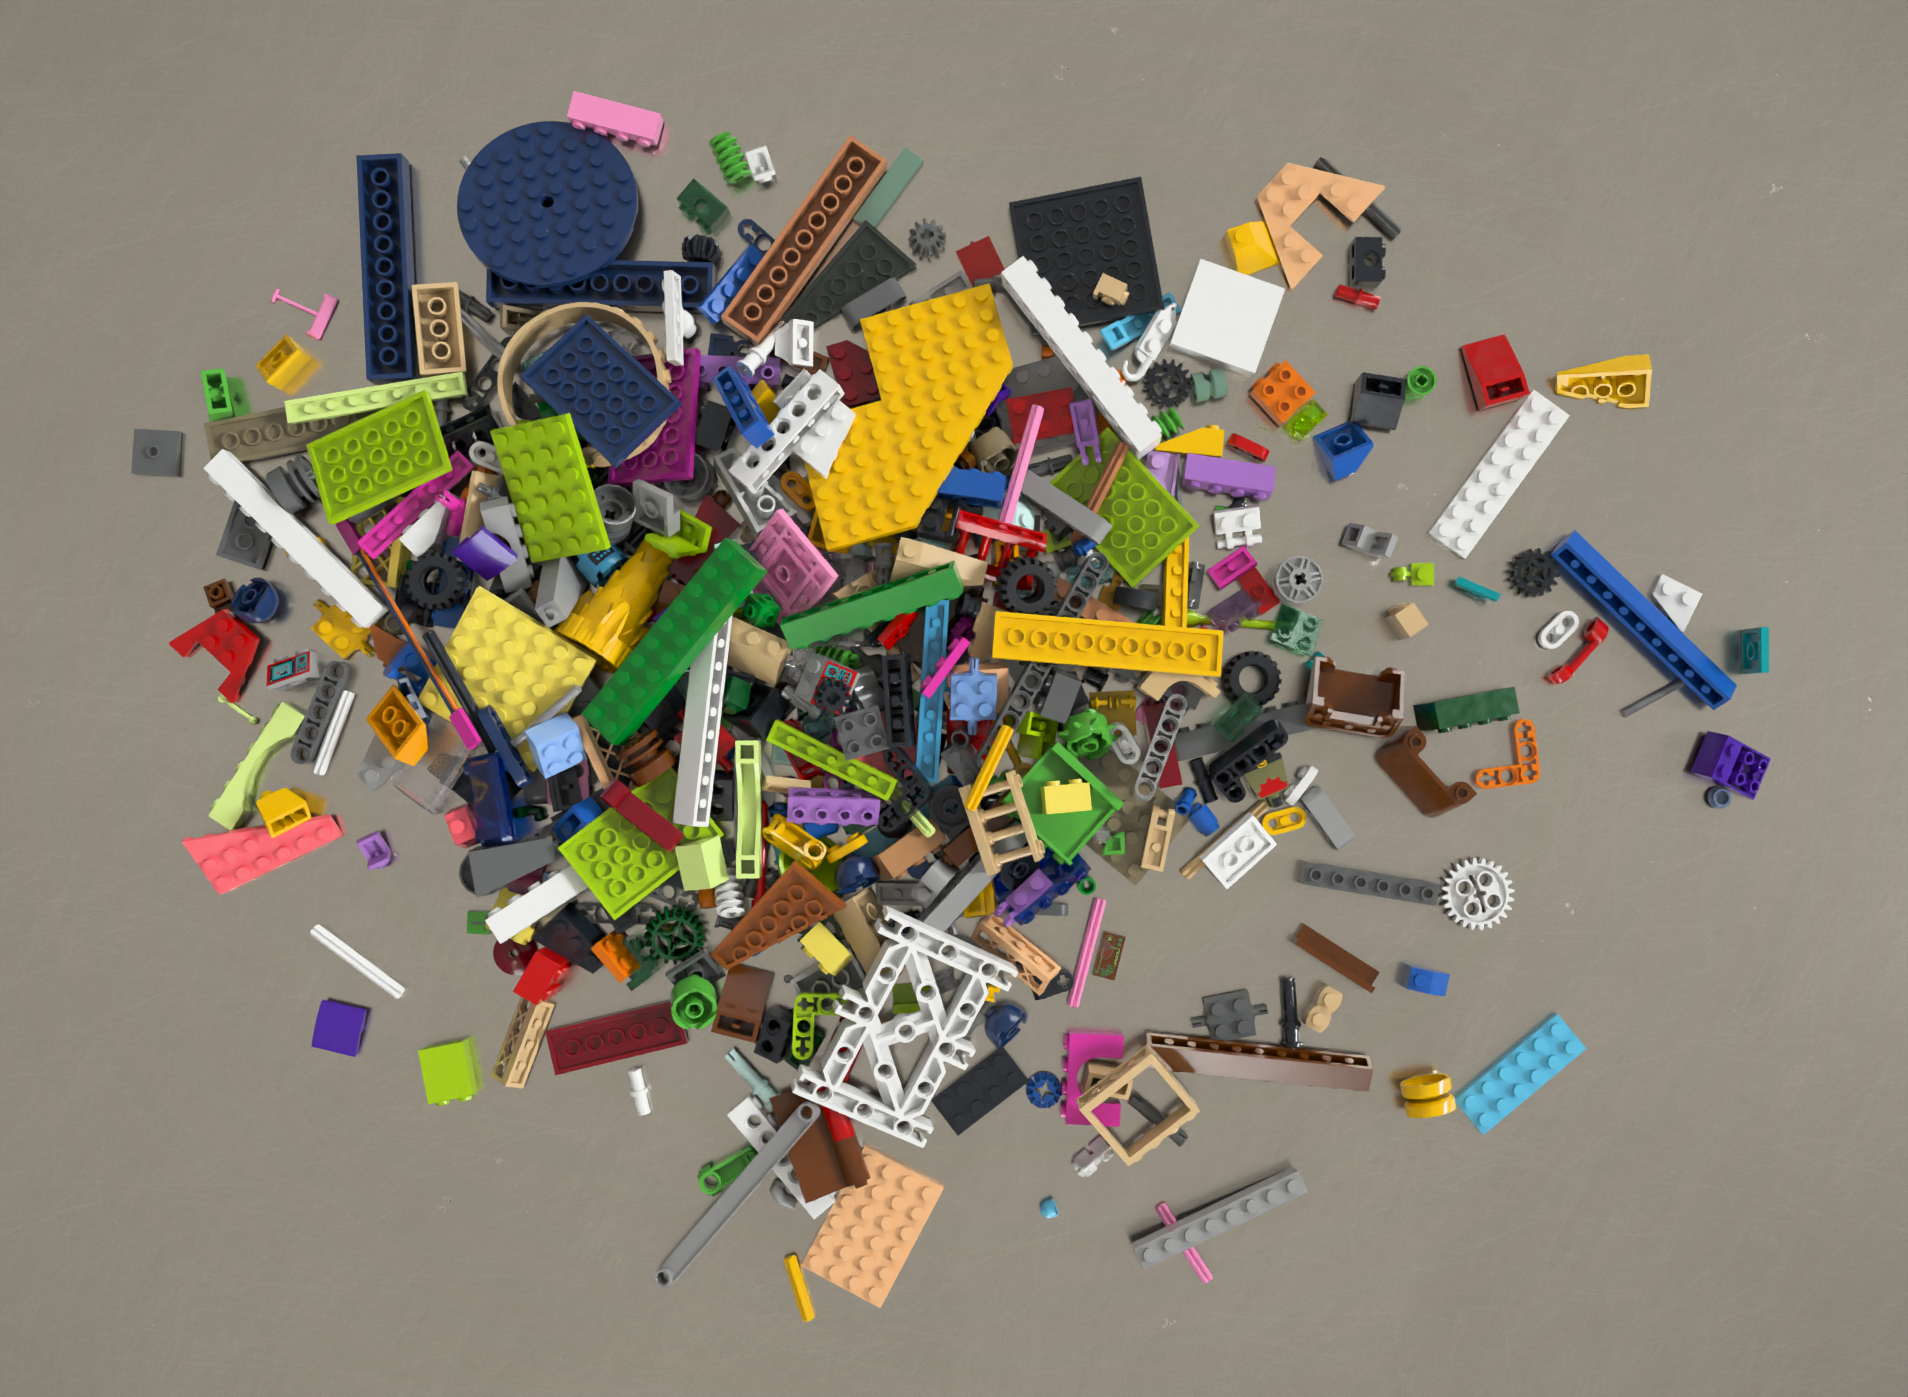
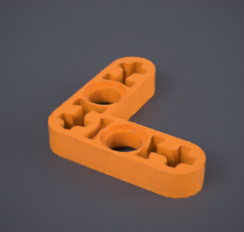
M1519 719L1512 725L1511 731L1516 765L1477 770L1473 775V782L1477 787L1490 789L1531 784L1539 779L1540 765L1535 727L1530 720ZM1522 723L1528 727V730L1524 731L1525 738H1530V741L1519 742V739H1524L1523 733L1518 731V727H1521ZM1523 745L1530 746L1531 754L1529 757L1525 758L1521 755L1520 749ZM1533 760V764L1528 763L1529 770L1534 772V775H1530L1529 779L1528 776H1524V772L1528 768L1527 764H1522V761ZM1506 769L1512 773V779L1507 783L1501 779V773ZM1484 773L1485 776H1495L1496 780H1487L1486 785H1484V782H1480L1479 777H1483Z

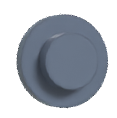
M1713 787L1708 793V802L1714 808H1725L1731 802V794L1725 787Z

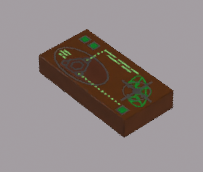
M1103 931L1092 975L1115 981L1125 936Z

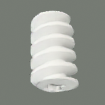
M727 868L729 880L714 887L715 904L717 905L716 913L721 917L736 918L745 914V910L742 908L744 901L741 900L744 895L742 892H739L743 889V885L739 884L742 882V878L736 879V868Z

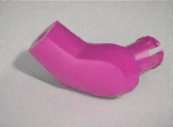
M443 488L438 493L444 496L445 499L436 494L435 500L449 509L450 512L445 533L459 537L462 531L467 502L463 498L457 499Z

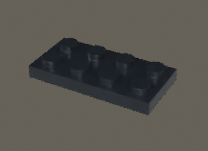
M1000 1045V1049H994L933 1096L931 1101L957 1136H959L1028 1083L1029 1079L1007 1050Z

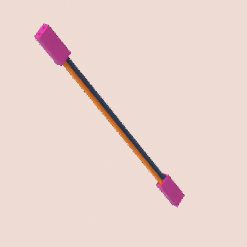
M347 519L336 523L335 525L351 553L360 558L451 712L449 719L468 750L474 749L482 741L464 709L456 706L368 555L357 543L361 536L354 524Z

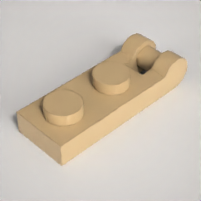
M1152 806L1140 867L1163 872L1175 817L1174 809L1168 808V810L1160 809V806ZM1158 818L1166 819L1165 826L1157 824Z

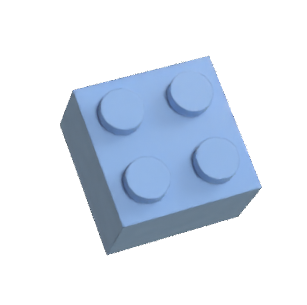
M567 712L525 731L534 764L545 779L587 760L579 728Z

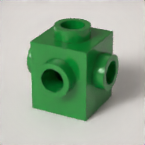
M750 593L747 596L742 614L757 628L774 627L781 607L768 594Z

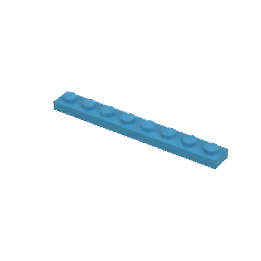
M940 600L938 604L932 607H926L925 605L921 683L927 675L932 676L936 671L934 665L941 656L946 657L949 600ZM944 680L930 699L920 692L916 766L929 783H938Z

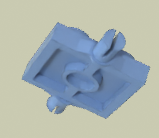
M973 657L969 658V671L950 673V720L968 721L967 734L972 735V726L973 735L977 734V721L996 720L997 674L978 671L979 658L974 657V659Z

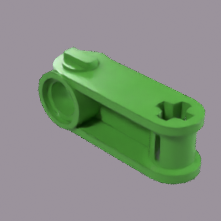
M751 1143L714 1165L710 1166L709 1164L700 1169L697 1178L699 1179V1187L702 1192L714 1197L724 1191V1187L733 1183L757 1155ZM713 1176L716 1178L717 1183L709 1185L706 1183L705 1178Z

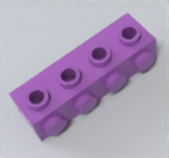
M700 355L698 389L707 390L708 386L716 387L712 378L730 365L745 379L751 391L763 379L775 392V389H781V359L767 358L765 364L759 365L754 371V375L749 378L744 376L736 365L739 360H743L745 357Z
M1187 453L1183 462L1181 486L1193 491L1203 489L1213 494L1223 492L1229 493L1233 497L1248 496L1253 497L1257 501H1264L1266 499L1269 500L1273 493L1276 467Z
M788 787L787 822L794 824L807 822L818 825L837 823L842 826L850 824H860L862 826L879 825L880 797L866 790Z

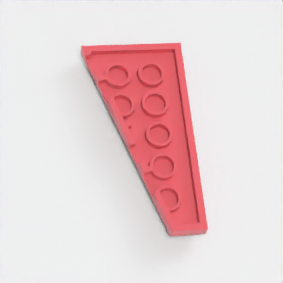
M329 814L311 817L312 819L274 838L270 837L265 825L230 830L228 833L216 835L213 833L205 834L204 837L198 838L186 837L183 838L182 843L215 890L221 895L340 837L342 832Z

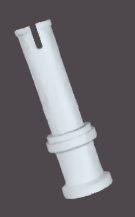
M780 321L757 347L750 348L748 355L743 360L737 362V368L744 376L751 378L759 365L765 364L766 356L775 348V331L785 327L788 323Z

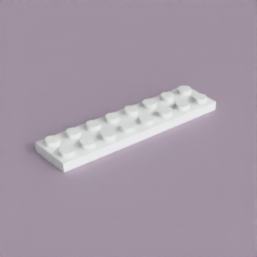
M1532 390L1427 534L1462 560L1466 559L1570 415L1536 390Z

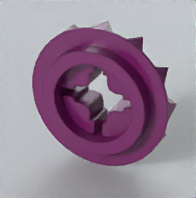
M968 614L965 617H961L959 622L955 623V627L951 629L950 643L954 638L959 639L960 636L970 641L975 635L973 627L976 618H971Z

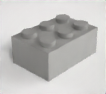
M851 945L846 948L854 958L836 976L830 973L826 975L817 966L819 964L817 963L792 977L790 982L797 995L803 992L839 993L842 985L860 993L865 992L862 983L866 973L861 963L857 961ZM804 997L801 1002L805 1009L808 1005H814V1010H818L817 1002L819 998L814 997V1002H807V998ZM824 998L821 1001V1006L824 1010L833 1008L832 999Z

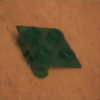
M1281 604L1273 632L1271 631L1268 640L1272 641V644L1283 645L1285 649L1290 648V651L1295 650L1302 653L1303 656L1309 655L1312 657L1323 619Z

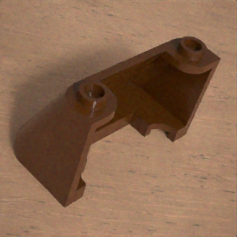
M1316 656L1312 665L1304 722L1313 727L1379 738L1393 736L1404 719L1406 671L1389 667L1381 671L1378 676L1335 669L1336 663L1330 657Z
M1416 725L1402 726L1376 750L1375 761L1423 815L1430 818L1438 817L1466 804L1477 795L1475 790L1466 782L1459 781L1450 787L1445 786L1418 756L1426 747L1425 735Z

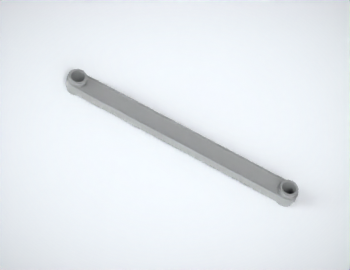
M813 1101L803 1102L656 1271L654 1282L658 1287H670L686 1271L819 1117L820 1106L818 1103ZM806 1106L812 1109L811 1117L806 1114ZM663 1273L667 1274L668 1281L664 1279Z

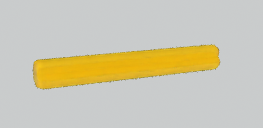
M1007 725L1001 726L964 803L965 808L971 811L977 809L1014 732L1011 727Z

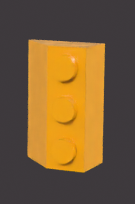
M392 685L366 717V721L394 759L415 766L428 750L426 724L397 686Z

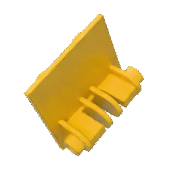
M1135 690L1090 692L1091 708L1096 709L1097 713L1105 716L1108 725L1114 722H1122L1128 727L1132 735H1137ZM1115 730L1114 734L1120 735L1122 731Z

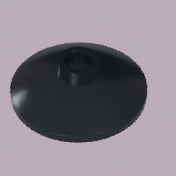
M1033 855L1003 863L1000 874L1002 884L1007 889L1015 891L1038 868L1040 869V860L1035 862Z

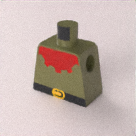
M1275 752L1242 776L1256 799L1262 800L1267 797L1272 809L1284 804L1280 791L1289 788L1282 755L1280 752Z

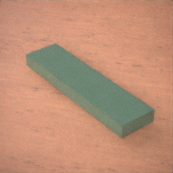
M905 147L853 217V221L861 226L867 220L876 227L923 164V159Z

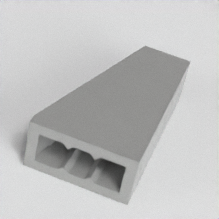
M570 556L546 560L542 564L535 610L548 628L568 618L588 584Z

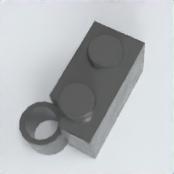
M962 725L952 734L951 743L945 747L940 755L963 786L971 783L974 785L980 772L973 763L977 751L970 742L973 732L972 735L967 734L968 726ZM958 733L963 734L966 740H961ZM981 757L980 764L983 766L985 761Z

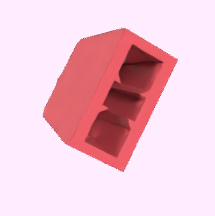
M469 803L452 808L444 815L456 846L467 849L487 841L477 812Z

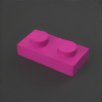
M1242 546L1208 569L1207 573L1217 587L1222 590L1257 566V562L1246 547Z

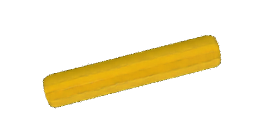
M789 1255L784 1258V1264L803 1322L811 1321L815 1315L796 1255Z

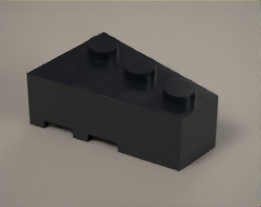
M571 902L562 908L531 938L592 974L604 965L591 948L605 936Z

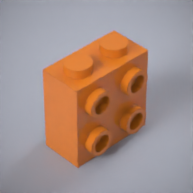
M1286 360L1281 365L1276 362L1268 370L1270 375L1265 379L1260 377L1251 386L1253 390L1249 394L1279 427L1316 394L1311 386Z

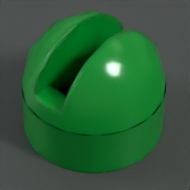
M1088 875L1082 876L1077 882L1079 891L1084 895L1092 894L1096 889L1094 879ZM1084 881L1088 882L1089 888L1085 889Z

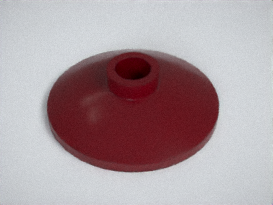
M508 939L502 944L497 940L493 949L494 961L503 972L510 975H521L524 973L535 952L538 951V946L533 939L527 942L526 945L517 943L512 939ZM512 949L517 951V957L515 958L510 955Z

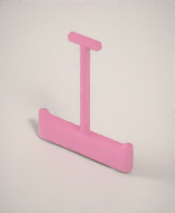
M277 288L270 301L274 303L277 298L316 316L306 335L317 340L321 339L338 299L329 294H323L324 300L319 311L315 312L278 295L280 290Z

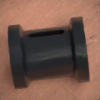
M1088 666L1081 681L1096 687L1101 692L1108 680L1109 674H1103Z

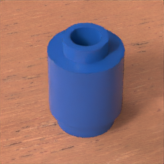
M1198 802L1192 806L1193 808L1188 818L1200 834L1203 833L1207 837L1220 827L1217 823L1218 819L1206 803L1201 805Z

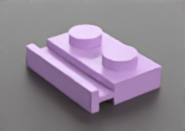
M1151 450L1146 455L1145 467L1174 497L1180 454Z

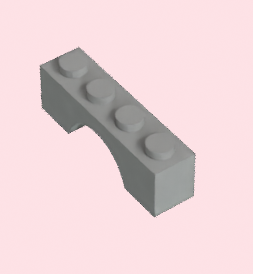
M507 496L480 502V511L486 529L503 536L509 542L511 549L518 554L517 559L500 573L505 593L516 591L520 588L532 587L531 578H535L532 564L527 565L525 559L529 557L526 544L521 545L520 542L523 533L520 524L515 525L513 517H516L517 513L514 503L509 504Z

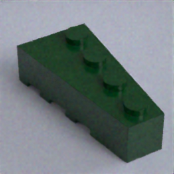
M1515 687L1413 705L1416 724L1420 731L1438 730V733L1450 732L1453 726H1458V729L1470 728L1473 722H1478V725L1490 724L1493 718H1497L1498 721L1512 719L1511 715L1520 713Z

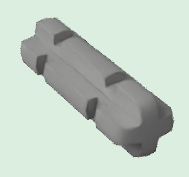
M787 685L781 695L787 700L790 699L791 703L803 712H808L811 718L817 719L821 714L822 708H816L812 703L794 695L796 689Z

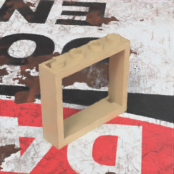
M1147 1044L1076 1099L1077 1106L1082 1114L1128 1167L1132 1163L1138 1162L1149 1150L1159 1146L1163 1139L1176 1133L1180 1126L1194 1119L1196 1114L1200 1112L1194 1099ZM1152 1064L1185 1104L1125 1150L1092 1110Z

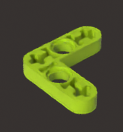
M803 992L797 995L794 1002L792 1042L793 1055L797 1059L806 1060L812 1055L815 1015L841 1016L836 1014L833 1008L824 1010L821 1006V1001L824 998H830L834 1002L835 999L841 998L840 1003H847L848 998L846 1000L842 999L839 993ZM804 997L807 998V1002H814V997H818V1010H814V1005H808L806 1009H802V1005L798 1004V1002H801ZM799 1021H808L810 1029L807 1032H801L797 1028ZM796 1035L800 1037L810 1036V1039H805V1047L809 1048L805 1054H801V1051L796 1048L801 1045V1038L797 1039Z

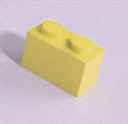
M1071 779L1067 785H1060V781L1046 782L1045 787H1040L1043 814L1092 810L1089 783H1083L1082 779Z
M821 922L815 925L800 940L804 945L802 950L811 959L815 957L820 962L817 966L826 975L830 973L836 976L854 958L847 948Z

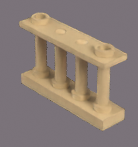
M1015 770L1005 773L1007 780L987 786L983 797L1010 789L1014 802L987 811L981 810L980 804L975 811L965 808L987 876L1001 871L1003 863L1033 855L1035 862L1044 857V845L1037 838L1021 787H1023L1022 779L1019 774H1016ZM973 783L959 788L963 804L973 787ZM1018 811L1022 824L993 833L988 831L986 823L989 819ZM1021 833L1026 834L1029 846L1000 855L995 852L993 845L996 841Z

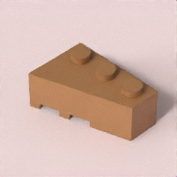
M931 817L927 820L936 829V832L931 837L927 838L915 826L897 841L886 846L879 854L870 857L879 870L882 882L893 878L896 880L901 879L908 873L906 869L911 865L917 867L926 860L924 858L929 852L934 854L943 848L941 843L947 840V838Z

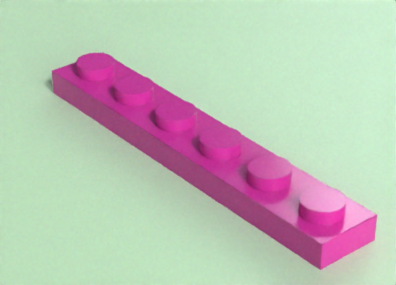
M458 450L449 458L452 471L418 486L357 542L372 559L375 560L398 539L407 526L413 525L419 519L418 516L425 509H430L435 504L436 494L440 495L438 493L439 490L444 488L449 492L475 468Z

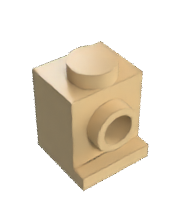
M1103 273L1093 292V298L1098 300L1100 296L1103 302L1111 306L1114 303L1119 306L1120 304L1124 305L1129 296L1127 284Z

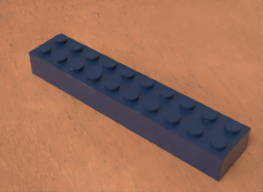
M402 153L356 155L366 379L373 384H390L419 379L418 348L411 286L415 285L409 161Z
M613 260L607 267H601L596 272L590 274V277L585 280L554 288H535L534 285L515 284L487 269L486 303L492 308L508 305L524 309H552L560 305L576 302H595L610 307H617L623 311L663 312L662 303L665 301V295L662 289V279H664V271L673 270L681 276L683 309L689 313H702L698 306L716 285V268L713 262Z

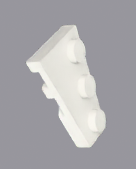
M837 399L793 446V452L827 479L832 463L838 456V450L856 417L855 413Z

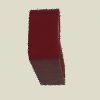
M616 778L612 780L600 795L601 800L669 853L674 850L685 836L679 829L635 796L628 787Z

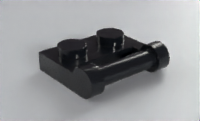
M935 497L921 518L917 529V537L952 544L956 543L959 536L957 533L958 529L956 528L959 510H966L967 502L963 499L951 500ZM947 510L953 511L949 529L942 531Z

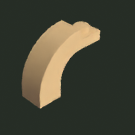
M1150 671L1136 686V688L1154 701H1159L1167 688L1178 681H1187L1193 684L1210 698H1216L1221 692L1216 688L1218 684L1209 677L1204 679V676Z

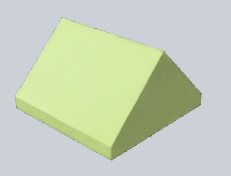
M719 835L675 847L684 891L711 889L729 880Z

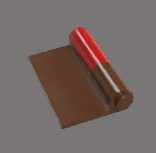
M819 1087L817 1091L822 1092L826 1090L827 1087ZM792 1090L769 1098L779 1129L803 1102L811 1100L792 1093ZM818 1104L820 1106L819 1117L788 1152L805 1203L848 1186L854 1185L855 1189L868 1184L867 1180L871 1178L849 1116ZM806 1106V1114L811 1117L812 1109Z

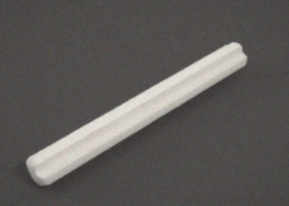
M318 924L310 931L311 936L394 998L398 999L404 994V987Z

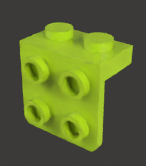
M678 509L680 510V531L670 537H666L658 532L645 535V541L651 543L652 547L661 549L671 558L679 559L682 556H695L698 553L706 552L712 527L685 511Z

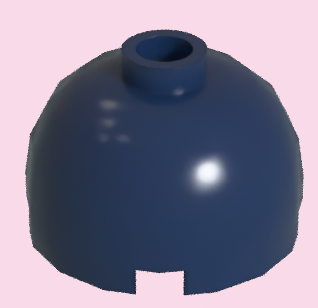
M258 577L251 579L250 581L253 583L248 586L243 584L234 594L231 601V606L234 607L233 613L249 623H261L273 617L279 604V597L275 588L265 579Z
M855 853L844 856L842 858L843 862L837 866L834 873V881L839 894L856 892L855 888L862 886L864 889L880 880L879 870L875 863L869 857L856 856Z
M1011 1003L1001 1004L998 1007L992 1006L985 1015L987 1019L984 1024V1031L990 1042L1000 1049V1044L1003 1047L1006 1046L1020 1032L1019 1024L1021 1021L1025 1024L1028 1015L1021 1008Z

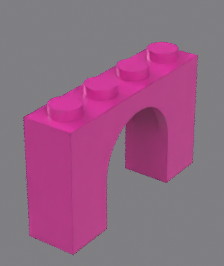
M1068 1030V1036H1064V1050H1067V1059L1063 1058L1062 1070L1066 1072V1081H1062L1061 1094L1065 1095V1104H1061L1060 1117H1064L1065 1124L1092 1125L1079 1110L1076 1099L1083 1094L1077 1086V1074L1081 1066L1093 1058L1123 1059L1124 1035L1122 1032ZM1106 1099L1092 1110L1104 1126L1120 1127L1121 1103L1119 1100Z

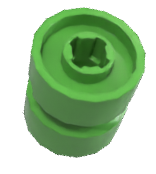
M1418 366L1403 377L1407 379L1405 397L1409 400H1420L1433 391L1437 381L1433 370L1426 366Z

